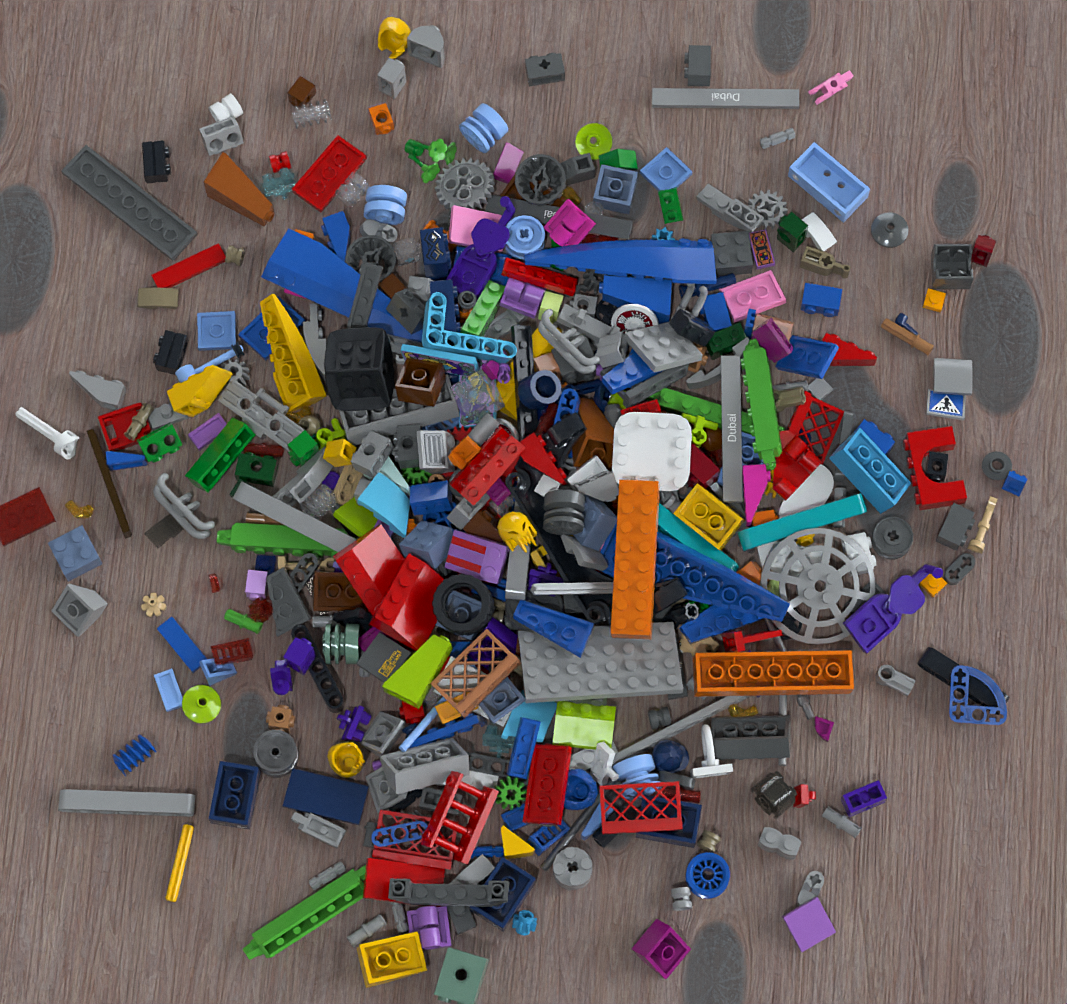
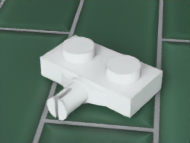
M605 742L597 744L590 770V775L601 786L608 783L609 777L612 781H616L619 778V775L612 768L615 752Z

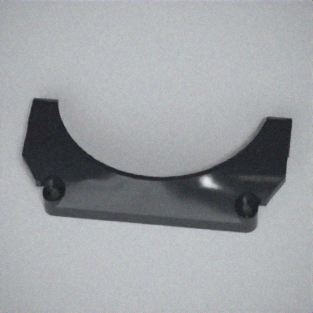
M573 413L555 424L542 436L546 443L544 446L547 453L551 451L557 460L554 462L557 469L563 468L571 449L587 431L578 413ZM520 456L514 467L518 472L510 473L506 477V486L523 514L527 516L537 531L538 539L564 582H614V579L599 573L595 569L578 565L575 554L566 552L561 535L551 534L543 529L544 513H546L544 510V497L534 491L543 473L528 465ZM514 477H519L520 484L517 487L512 485ZM678 578L655 584L653 615L665 610L688 595ZM572 594L589 622L601 623L608 619V623L611 625L613 594ZM595 609H598L601 613L598 620H594L592 617V612Z

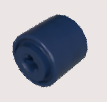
M548 370L537 371L525 377L518 386L519 400L529 409L536 410L555 402L561 394L559 378Z

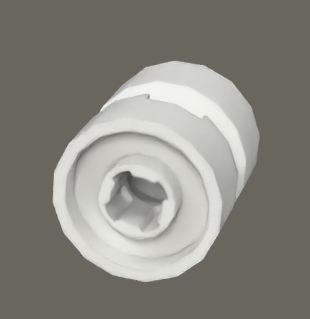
M231 93L222 98V103L216 102L209 107L210 113L216 122L233 116L236 119L243 114L240 104Z

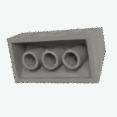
M453 737L409 748L405 752L397 751L380 756L388 785L396 794H405L411 790L424 789L434 784H442L446 782L451 771L464 774L463 777L469 775L468 754Z

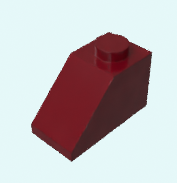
M978 235L972 252L971 262L987 267L996 240L987 235Z

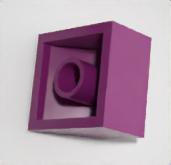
M772 317L752 331V339H757L758 344L766 350L769 361L772 360L775 363L792 353L793 346Z
M656 919L632 947V950L644 963L666 980L689 953L691 948L671 926Z

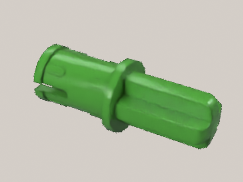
M228 609L224 616L225 620L240 626V629L245 628L256 634L260 633L263 623L249 618L247 614L242 615L231 609Z

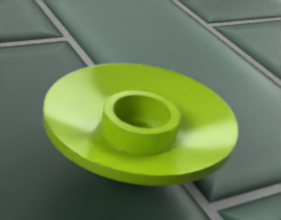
M587 124L576 135V148L581 155L590 153L592 160H598L599 155L609 152L612 147L611 133L601 124ZM592 137L597 139L595 143L590 142Z
M197 685L191 687L184 694L182 709L186 717L191 721L201 724L208 723L219 714L221 700L213 688L206 685ZM199 700H204L206 704L200 705Z

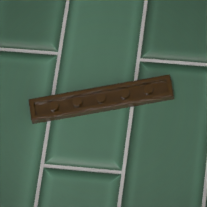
M94 429L87 430L86 432L125 539L132 537Z

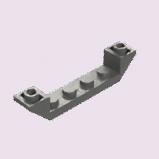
M390 878L388 898L411 905L493 907L508 902L509 881H489L488 885L412 883L410 879Z

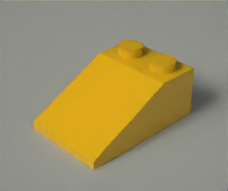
M698 483L673 513L718 550H723L745 522L744 518Z
M418 931L360 944L356 949L366 988L427 971Z

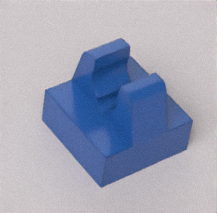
M1010 471L1002 489L1020 496L1027 478L1024 475L1016 474L1015 471Z

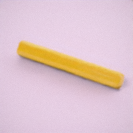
M184 824L166 894V900L170 902L177 901L194 831L192 825Z

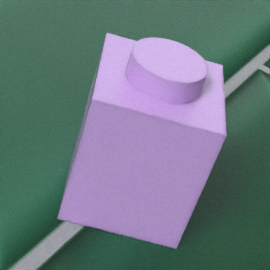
M248 570L245 593L250 600L260 601L261 599H266L268 588L266 576H268V572Z

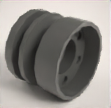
M553 490L546 493L544 496V510L546 513H544L543 529L556 535H575L581 533L584 529V515L582 513L585 507V496L572 490Z

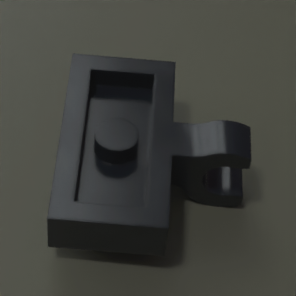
M356 608L355 610H343V612L334 613L333 621L345 627L346 624H360L361 630L367 632L371 629L367 624L370 623L373 616L367 613L366 609Z

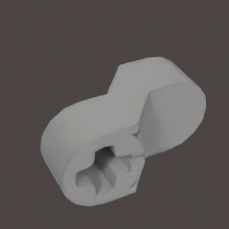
M368 219L360 225L359 230L362 236H379L386 239L390 244L397 238L396 229L388 224Z
M812 871L807 875L797 898L798 906L814 897H818L824 884V876L819 871Z

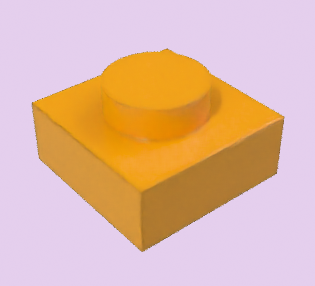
M928 288L922 308L941 313L946 293Z
M929 574L919 585L933 598L947 585V582L942 577L936 579L932 574Z

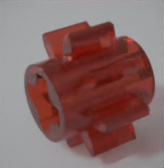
M257 598L248 606L250 608L249 616L255 622L261 620L263 623L268 620V617L273 615L271 612L272 605L266 598L262 601Z

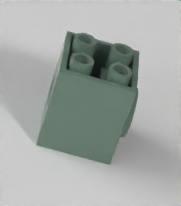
M448 947L434 995L438 996L437 1000L451 1003V1000L458 1002L457 1004H476L489 959ZM461 969L467 972V978L463 981L458 978V972Z

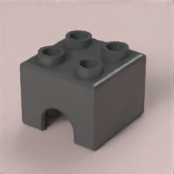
M934 244L931 252L932 289L971 288L973 282V269H971L972 244Z
M584 337L585 340L579 345L578 350L586 358H592L594 353L587 337ZM555 348L551 349V353L559 366L562 379L560 382L562 384L566 382L568 385H577L579 381L584 380L587 382L595 378L596 370L590 374L580 373Z

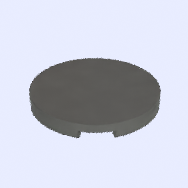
M527 581L526 598L523 601L563 613V601L560 595H555V597L533 595L531 590H528ZM506 599L505 613L509 621L522 631L531 630L513 619V614L520 600Z

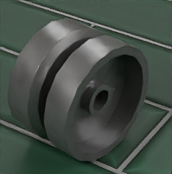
M270 730L257 738L253 755L259 769L265 775L272 778H281L289 775L292 772V768L295 769L298 763V750L294 739L288 733L281 730Z

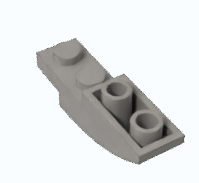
M709 183L696 196L699 202L711 209L712 214L739 229L753 232L764 220L763 216L736 198L732 200Z
M315 303L310 304V321L303 322V331L306 346L316 369L325 380L324 358L327 341L326 338H323L322 327L319 328V321H322V310H318V305Z
M324 446L296 471L297 475L272 497L291 507L297 502L301 504L322 483L333 468V465L323 459L326 447Z

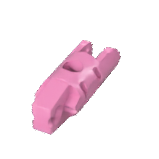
M850 70L842 75L837 73L808 92L810 95H814L819 90L822 91L824 95L818 97L815 101L818 105L847 87L846 82L852 79L853 74Z

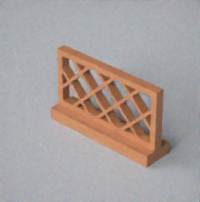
M486 629L430 684L465 719L521 663L513 653ZM486 636L492 639V648H481V641ZM478 651V661H467V655L470 652ZM481 651H492V661H481ZM495 651H504L507 654L502 661H495ZM457 665H464V675H453V669ZM467 665H478V675H467ZM481 665H492L491 672L488 675H481ZM477 678V686L475 688H467V679ZM442 679H450V689H441L437 684ZM453 679H464L463 689H453ZM453 692H463V699L458 704L452 700Z

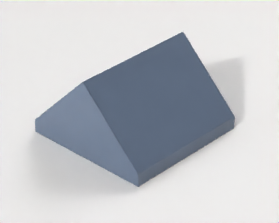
M507 677L479 706L491 723L494 724L525 702V698Z

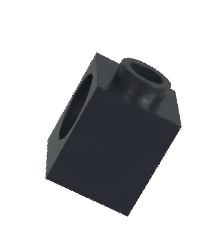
M929 451L925 475L930 480L937 483L944 482L947 472L948 454ZM932 466H939L941 471H934Z

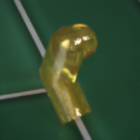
M566 187L563 190L562 196L569 199L576 206L582 202L571 187Z
M302 406L299 412L293 413L288 411L285 416L298 423L302 417L311 415V409L309 406Z
M73 500L65 504V507L77 519L89 518L93 514V508L90 505L78 507Z
M732 704L728 708L731 717H748L758 714V710L754 705L743 709L736 704Z

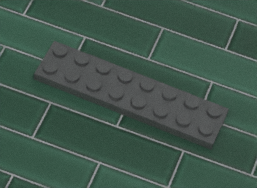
M87 145L61 171L64 176L172 261L198 235L193 228Z

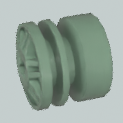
M326 624L323 634V654L326 664H331L332 655H335V664L340 663L341 656H345L346 664H356L359 661L361 650L358 646V638L361 637L360 624H346L345 632H341L340 624H336L335 632H332V624Z

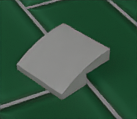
M934 358L933 393L971 396L972 360Z
M561 535L566 552L575 554L578 565L601 571L608 568L607 562L600 551L581 545L573 536Z

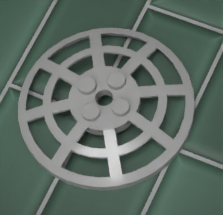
M805 529L785 537L769 553L760 577V586L766 590L768 579L779 581L780 597L790 603L787 612L797 621L807 625L804 636H801L789 630L780 621L771 620L773 624L788 637L807 644H829L849 636L850 633L843 625L846 621L845 617L853 610L857 599L868 601L875 595V577L867 555L851 538L831 529ZM809 534H825L824 546H810L801 550L794 540ZM833 536L850 544L859 555L850 561L842 552L832 548ZM788 545L794 555L786 562L781 574L769 571L777 554ZM823 551L821 563L810 564L805 554L810 552ZM830 554L839 557L845 562V565L838 570L829 565ZM798 559L804 569L799 573L798 577L787 575L791 566ZM862 562L865 563L868 570L870 594L859 591V577L855 567ZM849 571L853 577L854 590L843 587L841 577ZM819 580L824 583V589L821 592L816 591L814 587L815 583ZM785 583L796 585L798 596L788 601ZM841 595L852 597L847 608L841 613L836 605ZM801 603L811 608L809 619L798 614L793 608ZM829 608L835 617L826 621H816L818 612L822 609ZM838 623L843 632L830 638H812L815 627H827Z

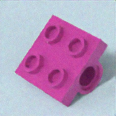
M567 199L543 228L550 233L549 236L554 242L563 247L580 244L596 223L573 202Z

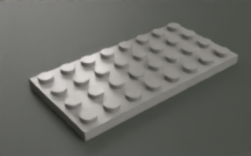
M673 622L653 623L652 640L612 638L611 626H595L581 658L533 630L518 631L525 703L683 693Z

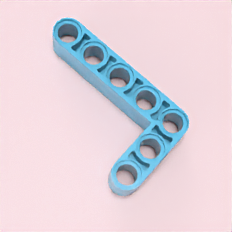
M436 292L426 301L422 332V345L424 348L471 356L481 360H494L499 363H508L516 355L517 348L512 342L444 330L446 297L442 293ZM432 300L439 302L440 306H435ZM430 318L437 320L438 325L433 324ZM428 336L435 338L436 343L431 342ZM447 340H452L454 346L449 345ZM466 343H470L473 349H468ZM484 346H488L491 349V352H487L484 349ZM503 349H506L510 356L505 355Z

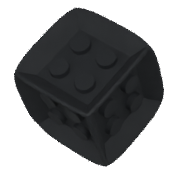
M365 327L340 329L330 332L326 343L324 369L328 394L335 409L341 411L381 409L390 405L394 387V360L390 341L384 329Z

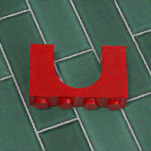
M952 426L909 432L903 440L904 451H908L909 456L906 459L907 467L912 471L910 476L911 486L915 487L916 491L914 501L915 505H919V510L952 506L953 503L958 505L965 504L967 500L964 480L937 483L930 480L922 469V460L929 454V451L943 452L954 450L956 442Z

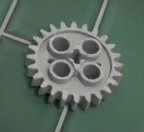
M462 158L461 163L455 160L454 166L449 163V169L443 168L444 174H438L440 180L435 181L437 184L435 187L436 196L446 210L449 208L451 210V207L454 205L474 210L475 207L482 209L481 203L488 204L486 198H492L490 192L495 191L493 187L495 185L494 176L490 168L486 167L484 162L480 164L478 159L474 163L472 158L468 162Z

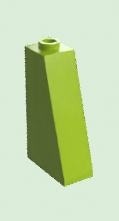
M433 634L384 682L382 686L384 692L419 709L432 687L430 683L438 676L453 650L450 640L445 636L440 635L438 637Z

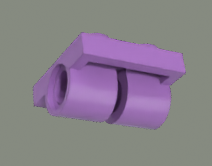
M509 278L499 306L535 319L547 289Z
M426 906L417 910L407 911L409 933L418 931L422 951L452 947L447 906Z

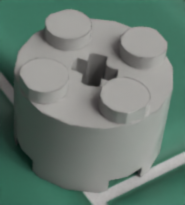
M567 847L561 850L553 862L555 881L566 890L584 888L592 876V860L584 850L577 847ZM569 866H576L577 871L569 872Z

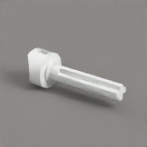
M23 407L19 408L16 416L55 443L54 451L67 460L75 456L76 444L80 437L69 430L61 434Z

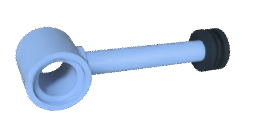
M236 342V345H231V350L196 369L191 364L179 368L175 374L179 382H184L188 380L189 376L204 371V368L207 366H218L234 356L238 358L241 355L244 356L243 347Z

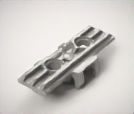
M232 378L218 399L219 402L242 417L241 421L257 437L264 440L266 438L265 435H267L288 451L287 444L305 430L285 416L289 407L282 405L265 393L263 388H260L254 394ZM244 399H249L250 407L244 410L241 403ZM260 400H264L278 410L275 415L269 414L259 405ZM277 421H279V422H280V428H279V430H277V431L272 430V428L274 427L275 423H276Z

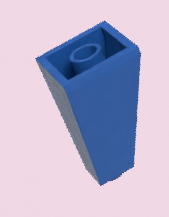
M604 275L603 282L599 283V293H603V301L617 307L627 304H639L650 309L656 315L659 324L669 322L672 280L663 279V281H656L652 278L639 279L636 277Z

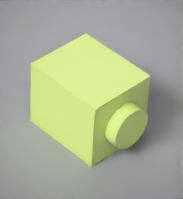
M545 291L538 319L541 320L542 314L547 309H552L553 314L549 319L551 323L556 322L564 296Z

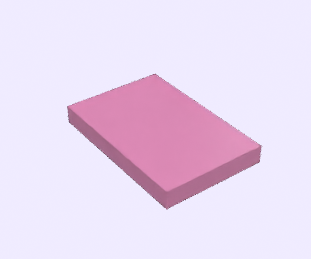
M455 205L452 206L448 243L467 247L474 244L471 232L477 222L486 218L498 223L502 215ZM503 249L498 250V251H495V252L501 253V252H503Z
M771 270L719 289V293L723 292L727 309L734 323L747 318L749 309L756 310L757 314L786 303V298Z

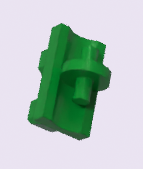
M677 187L658 190L664 223L683 221Z

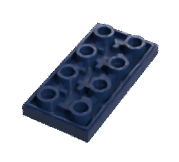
M292 768L282 806L283 808L360 825L369 786Z

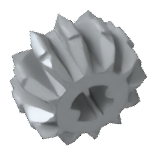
M236 358L234 362L228 359V364L222 362V369L232 373L236 372V376H231L224 388L227 387L232 378L243 386L247 385L245 380L250 379V375H248L250 370L246 367L244 361L239 363V359Z

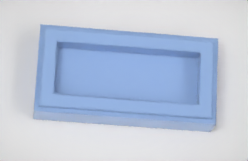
M173 669L155 674L154 677L166 712L182 707L183 697Z

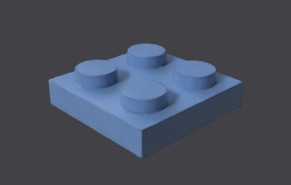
M666 147L640 170V174L658 191L674 187L678 188L692 175V171Z
M235 311L197 313L199 351L232 349L231 345H236Z

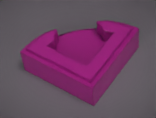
M490 360L484 363L481 369L491 380L498 378L500 365L496 361Z
M816 716L814 720L815 730L820 738L828 742L834 722Z

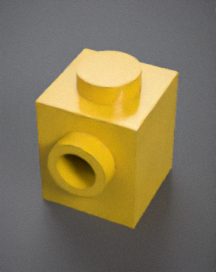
M346 439L328 441L323 459L334 467L351 465L356 447Z

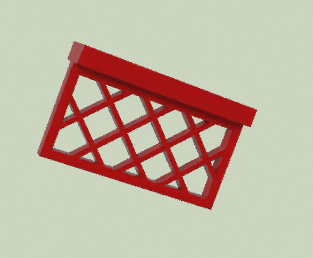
M804 391L806 402L796 406L786 430H790L795 436H804L808 448L813 453L812 446L821 444L823 453L817 457L823 461L821 463L823 465L844 411L811 396V393ZM811 403L818 405L821 412L812 415L809 408ZM832 411L838 414L836 421L829 422L826 413ZM823 415L826 424L817 427L814 417ZM810 419L814 429L805 431L803 422ZM828 427L830 436L822 439L819 430ZM815 431L819 441L811 444L807 434Z
M768 630L742 636V631L722 633L725 652L746 651L745 643L782 636V630Z
M679 781L599 786L602 835L683 829ZM667 786H675L676 795L671 800L662 793ZM647 787H652L658 792L651 801L642 794ZM629 788L638 793L631 803L622 795ZM604 790H613L618 794L611 804L604 798ZM659 795L669 802L662 810H659L652 803ZM639 796L649 803L642 812L633 805ZM619 797L629 804L622 813L612 806ZM671 804L677 809V818H668L663 811ZM650 805L659 812L654 819H648L643 814ZM630 806L639 813L635 820H628L623 815ZM611 807L619 816L615 821L606 822L605 813ZM660 815H662V816L665 817V818L657 819ZM640 816L645 818L643 820H637ZM620 817H622V818H623L624 820H626V821H618V820H619Z
M380 809L377 829L385 827L383 824L384 814L392 815L396 821L392 826L401 824L400 822L405 818H411L413 822L416 821L415 819L425 822L430 821L432 817ZM396 816H398V817H403V818L398 821V819L396 818ZM417 824L418 829L422 833L423 830L420 827V824ZM403 828L401 829L405 834L398 839H402L406 836V831ZM453 830V833L447 838H445L443 833L439 831V834L443 839L448 841V839L452 837L451 843L455 844L457 836L456 831ZM378 832L379 834L375 839L380 841L382 833ZM421 839L417 843H414L413 840L410 841L413 845L407 850L401 849L398 843L395 844L397 848H392V845L387 847L374 845L372 857L451 870L454 852L450 851L449 856H442L436 849L439 845H433L431 850L423 853L417 847L422 841Z

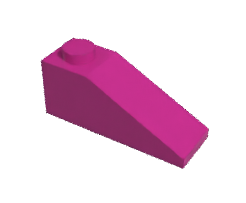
M765 464L745 465L742 467L746 527L751 525L767 488V482L771 481L770 470H766Z

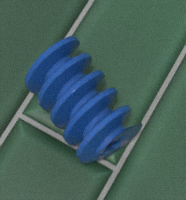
M140 734L137 736L139 742L134 739L131 740L133 747L126 744V752L122 749L119 750L120 757L116 754L112 755L115 765L124 776H126L125 769L132 772L131 765L138 767L137 760L145 762L143 755L150 758V750L155 753L157 752L148 739Z

